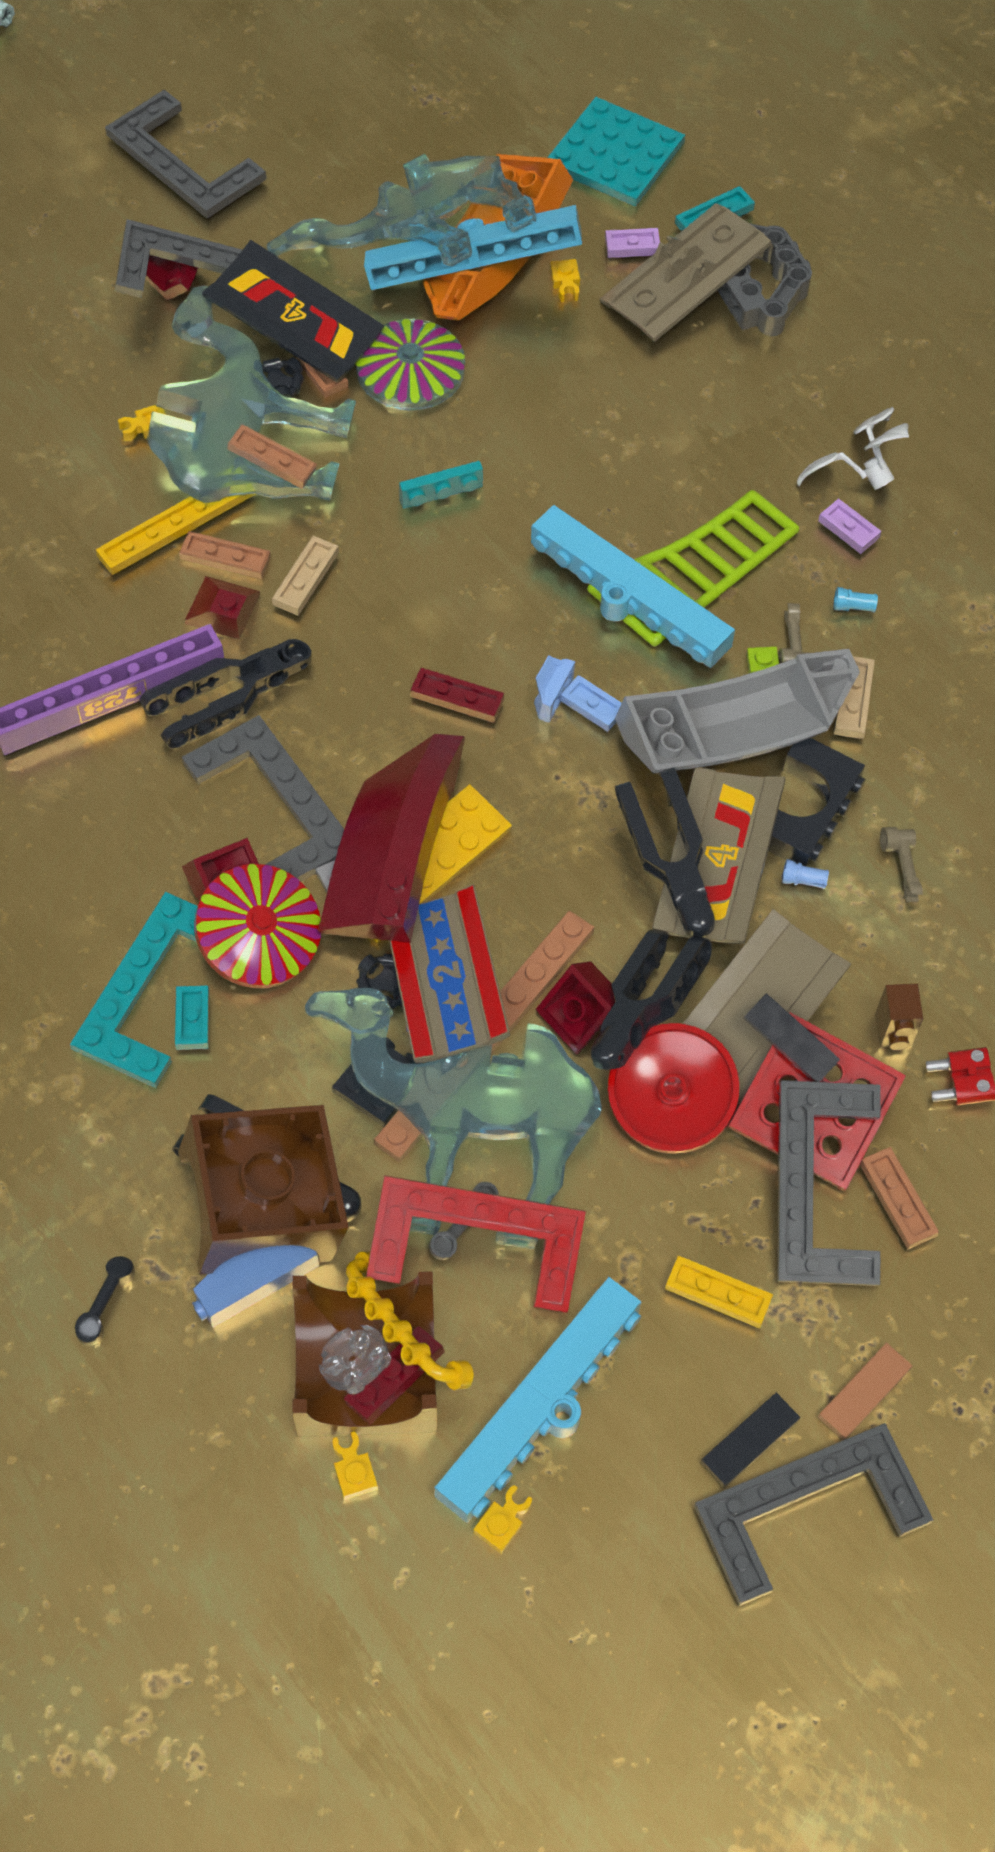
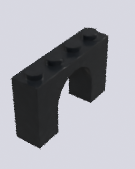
M812 738L793 744L787 753L783 771L814 786L823 796L826 806L820 812L805 817L793 816L778 809L768 851L784 860H793L796 864L802 863V866L808 867L811 860L817 862L824 849V846L821 845L824 839L830 840L838 827L837 818L839 815L845 817L852 804V801L849 800L852 794L858 795L864 786L866 779L862 775L865 765Z

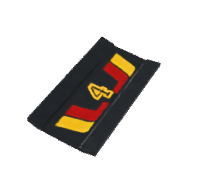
M252 240L247 243L239 256L220 277L202 292L203 297L336 383L345 377L371 347L385 326Z

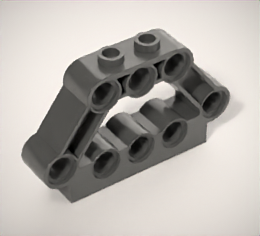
M751 224L767 236L772 244L757 256L756 259L770 263L772 265V276L776 280L781 281L772 296L765 300L762 295V284L751 278V268L748 264L717 291L742 331L757 326L763 334L777 336L783 332L785 321L798 302L808 296L812 276L809 261L804 259L800 253L798 244L791 239L784 228L775 225L766 227Z

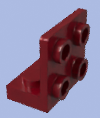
M149 255L145 280L166 300H169L189 290L198 267Z

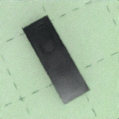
M767 993L743 1018L813 1082H820L840 1060Z
M776 1392L703 1457L700 1463L725 1489L798 1423L801 1417Z

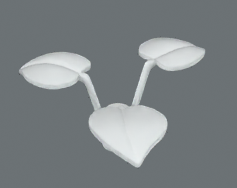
M891 407L876 416L870 417L853 431L855 435L866 429L870 443L864 447V450L866 451L872 447L875 457L864 463L866 467L864 470L843 452H835L807 466L798 477V487L806 476L837 460H844L860 474L862 479L868 477L874 490L885 486L894 480V477L882 457L880 445L893 439L909 438L908 424L904 423L893 427L875 439L872 433L874 425L880 421H889L895 409Z

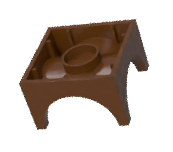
M324 1105L191 1115L178 1153L180 1163H190L198 1191L201 1222L200 1251L197 1261L199 1275L213 1274L219 1265L242 1253L272 1246H303L316 1251L319 1262L332 1261L349 1227Z
M433 1271L419 1272L413 1281L403 1286L376 1291L381 1298H389L392 1301L395 1315L400 1320H407L411 1324L412 1331L420 1326L434 1338ZM307 1275L293 1276L296 1382L295 1398L292 1399V1413L297 1437L351 1435L350 1432L353 1431L357 1435L437 1432L436 1380L425 1372L371 1425L367 1424L346 1405L343 1398L383 1361L400 1342L388 1343L385 1341L382 1333L385 1323L382 1320H369L364 1312L366 1300L364 1298H351L346 1291L320 1287L312 1283L307 1278Z

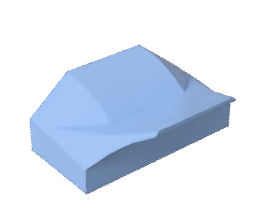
M550 655L546 658L536 676L538 695L535 698L534 705L539 719L550 723L561 703V693L574 679L575 661L570 659L559 660Z

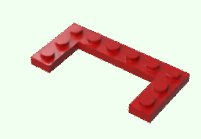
M384 1175L366 1277L369 1276L376 1280L400 1284L412 1216L545 1239L533 1306L568 1313L586 1211Z

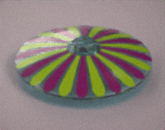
M402 319L384 324V330L356 363L357 378L364 391L375 401L400 410H422L446 401L458 390L465 375V355L457 338L442 326L419 319Z

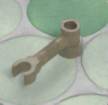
M787 603L788 611H784V618L789 632L790 649H779V664L795 659L796 655L808 654L807 652H802L799 626L800 605L798 603Z
M883 827L880 832L881 849L883 852L896 851L899 854L904 877L906 902H919L918 895H923V889L919 878L916 877L910 848H914L916 845L915 830H898L897 827Z

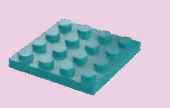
M595 97L547 158L560 159L573 180L636 207L684 144L685 134Z

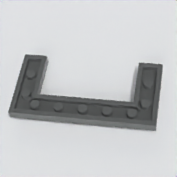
M165 89L105 127L106 135L206 218L220 211L267 179L266 171L250 158H247L211 183H208L149 135L148 132L182 111L181 102Z
M127 219L114 291L142 298L149 255L222 274L239 256L242 249Z
M260 715L182 756L184 766L198 785L246 758H252L310 837L306 842L265 865L280 868L302 882L315 875L316 868L336 859L344 828Z
M780 1081L777 1282L879 1286L880 1251L813 1248L814 1117L879 1120L880 1085Z
M885 1423L695 1502L694 1508L739 1606L773 1591L770 1580L744 1524L866 1472H868L899 1537L925 1527L934 1521Z

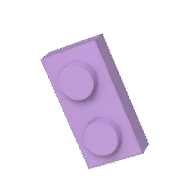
M658 228L606 230L607 257L652 256L656 253L660 243Z
M837 499L819 516L818 521L860 554L880 538L881 530L840 499Z

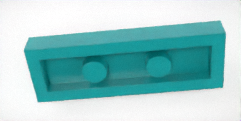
M738 186L675 217V225L683 231L715 203L726 207L740 217L753 211L755 202L741 186Z
M480 461L399 482V500L402 508L420 506L423 503L445 499L452 495L471 492L483 487V467Z

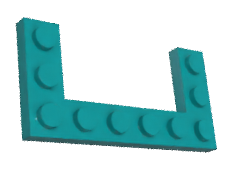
M164 893L71 1041V1050L151 1087L157 1088L172 1063L171 1057L118 1032L177 936L181 935L197 942L194 932L197 905L170 893Z

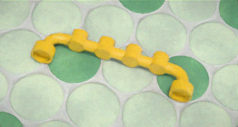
M370 1251L357 1253L355 1259L346 1266V1275L349 1279L347 1282V1293L351 1298H364L366 1300L364 1312L369 1320H382L385 1323L382 1333L386 1342H400L403 1345L401 1349L403 1363L405 1365H419L426 1374L435 1380L446 1382L447 1386L452 1390L469 1388L474 1378L471 1364L466 1360L450 1361L446 1367L436 1364L431 1358V1350L428 1344L418 1343L412 1335L411 1324L407 1320H400L395 1315L392 1301L389 1298H381L376 1292L374 1279L369 1276L366 1277Z

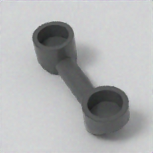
M481 1182L472 1190L499 1195L496 1186L490 1182ZM453 1223L446 1232L436 1233L429 1242V1250L432 1256L438 1260H448L457 1250L456 1240L468 1226Z

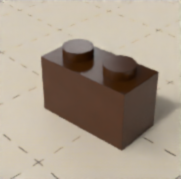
M918 983L885 985L875 1012L880 1048L890 1047L893 1050H902L913 1045L923 1021Z

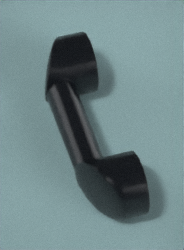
M116 1256L107 1262L106 1272L108 1275L89 1312L83 1313L76 1321V1336L86 1346L95 1345L102 1340L104 1328L100 1318L117 1285H126L135 1276L134 1265L127 1257Z

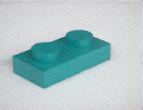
M208 985L176 986V1050L209 1049Z

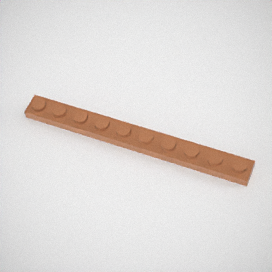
M571 911L566 913L500 991L510 1032L593 935L594 927ZM503 1040L495 1044L443 1058L376 1136L374 1145L401 1163Z

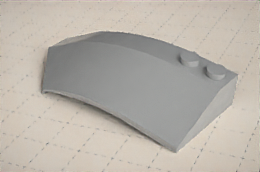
M849 649L796 655L795 659L729 680L681 690L626 696L622 701L615 720L624 742L653 774L670 768L683 770L727 763L765 754L828 731L860 671Z

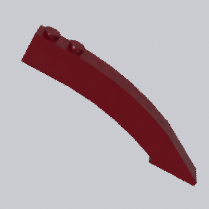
M433 734L364 781L353 804L339 844L320 920L319 933L411 943L430 856L451 792H454L465 742L464 736Z

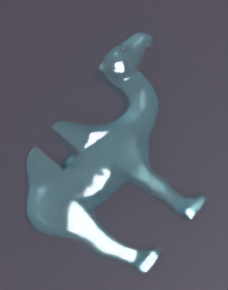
M423 154L403 164L409 189L386 181L379 187L377 206L359 221L348 225H335L321 218L302 220L267 244V250L278 256L290 250L310 249L321 244L331 248L346 249L384 240L423 241L438 247L443 264L454 266L472 256V247L468 232L452 227L444 220L459 212L468 202L503 209L502 214L505 218L506 227L512 232L535 223L537 217L533 199L521 194L517 182L505 178L499 156H463L451 160L429 162L428 157Z
M209 286L193 288L187 299L178 306L171 326L181 339L218 350L225 357V364L217 373L208 378L164 384L160 387L156 407L192 416V420L190 422L153 411L147 435L150 449L165 464L173 483L181 491L203 503L221 501L223 497L258 494L273 499L314 496L330 501L340 463L331 461L326 466L316 470L303 489L228 450V442L241 424L260 433L262 425L282 423L300 428H312L347 438L356 400L348 398L337 408H327L313 405L305 400L282 395L274 389L264 375L259 352L254 342L239 330L214 321L212 303L202 296V292Z
M354 988L341 991H318L305 1004V1012L308 1016L313 1018L322 1017L351 1031L350 1060L357 1081L368 1092L401 1111L424 1136L430 1150L425 1166V1182L447 1186L453 1172L456 1154L468 1137L488 1140L525 1138L528 1140L532 1162L531 1188L526 1200L546 1204L552 1202L563 1186L566 1161L577 1144L589 1132L601 1115L602 1106L599 1090L592 1078L567 1055L556 1036L550 1030L540 1025L528 1023L524 1034L521 1059H518L514 1054L502 1053L499 1056L493 1055L490 1063L491 1044L435 1061L403 1064L392 1059L387 1052L386 1036L390 1018L394 1015V1012L386 997L378 989ZM412 1216L410 1232L435 1235L440 1229L441 1221ZM501 1231L496 1233V1243L500 1245L534 1249L538 1242V1238Z

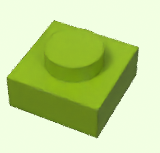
M777 647L747 648L746 657L749 674L779 664Z

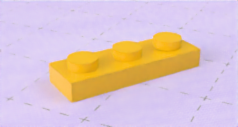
M679 1255L665 1286V1290L759 1329L773 1297L771 1293Z

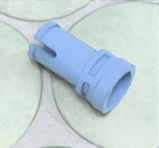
M786 859L781 883L787 885L794 883L796 886L803 884L825 890L829 870L802 866V863L796 864L793 860Z

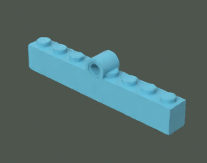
M573 205L484 225L481 219H469L460 223L455 232L365 251L364 268L371 290L582 245V230L577 207Z
M555 505L531 526V544H533L536 550L546 553L559 566L567 568L576 574L582 582L589 583L600 591V611L605 619L621 621L628 614L634 615L642 620L649 629L659 632L672 645L682 648L695 661L705 664L710 669L733 646L734 628Z
M608 1277L435 1486V1497L466 1523L473 1516L480 1518L491 1503L488 1499L496 1488L501 1491L508 1484L513 1476L510 1470L518 1461L523 1464L530 1457L535 1449L532 1443L540 1434L545 1437L550 1433L557 1438H567L573 1435L578 1429L581 1416V1408L576 1400L578 1396L576 1389L583 1381L588 1384L594 1378L600 1368L597 1364L604 1355L609 1358L616 1351L621 1343L618 1338L626 1329L628 1332H631L641 1319L639 1310L642 1301ZM565 1412L570 1418L560 1420L556 1417V1414Z

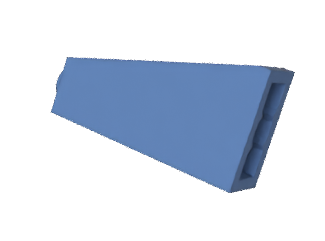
M283 1245L260 1248L237 1255L219 1265L213 1274H208L193 1289L197 1301L193 1302L192 1305L201 1321L208 1319L214 1328L293 1282V1276H303L319 1267L318 1254L307 1247Z

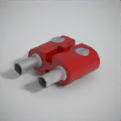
M987 1047L947 1052V1059L926 1061L927 1073L949 1070L953 1083L951 1089L931 1091L933 1102L955 1100L956 1105L959 1106L995 1101V1082L993 1073H991V1062Z

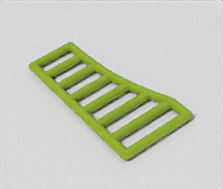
M750 490L730 507L690 534L634 560L705 608L799 532V526L755 490ZM753 503L783 527L784 530L774 537L746 515L743 510ZM733 518L765 545L758 551L753 552L722 525ZM713 533L744 558L745 561L734 568L703 543L701 539ZM691 547L722 572L725 577L717 584H714L680 556L678 552ZM666 558L706 592L697 600H694L652 564ZM589 584L587 587L588 592L601 602L600 591ZM628 614L622 620L651 646H658L667 639L659 632L654 633L634 615Z

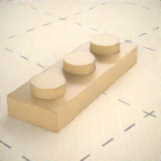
M312 536L272 597L273 606L299 616L339 554V546Z
M853 656L860 673L836 714L834 735L863 739L866 730L875 660Z

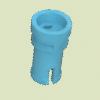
M837 587L834 595L833 609L837 611L853 609L875 613L878 595L852 592V589Z

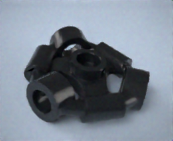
M291 357L289 360L275 358L262 361L263 364L259 366L252 365L248 373V384L253 386L252 391L263 400L274 401L276 406L285 407L292 402V397L295 394L300 393L304 382V377L302 376L303 367L296 358ZM282 367L284 368V370H285V372L287 373V375H285V374L281 371ZM263 371L267 372L268 377L266 381L261 383Z
M384 953V956L376 957L372 954L367 955L357 968L359 978L356 980L361 998L369 1002L371 1005L370 1009L373 1012L383 1015L390 1014L392 1009L398 1006L403 1007L393 955ZM380 964L384 967L378 976L373 979L369 978L375 974Z

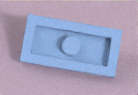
M579 675L560 696L561 702L607 732L615 725V717L622 704Z

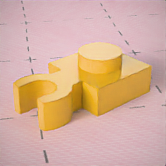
M577 260L550 261L553 288H559L560 302H564L565 294L568 293L574 296L575 301H578L580 274Z
M161 403L135 411V418L122 417L118 420L119 429L123 430L124 441L132 440L140 433L143 434L144 438H149L171 431L170 422Z
M355 1431L350 1432L352 1445L348 1448L341 1447L337 1437H334L332 1440L334 1452L337 1456L343 1458L342 1461L334 1463V1468L344 1500L378 1490L368 1452L357 1455L360 1444Z
M515 1485L508 1489L505 1505L502 1507L494 1501L473 1529V1533L500 1554L504 1552L523 1526V1522L517 1518V1515L526 1513L532 1505V1498L530 1496L523 1504L513 1502L512 1498L518 1489Z

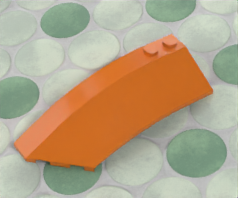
M496 154L475 198L457 226L463 221L474 218L483 220L484 225L559 209L573 182V178L560 159ZM530 256L423 279L425 290L432 302V308L436 317L461 320L496 296L514 278Z

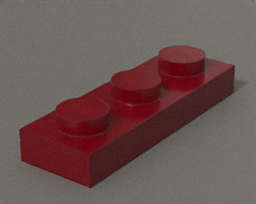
M422 667L410 690V697L492 723L495 722L504 701L503 692Z
M420 1326L412 1331V1335L418 1343L428 1344L431 1350V1358L434 1362L445 1353L443 1346ZM401 1343L343 1398L346 1405L369 1425L424 1373L419 1365H405L401 1359L403 1345Z

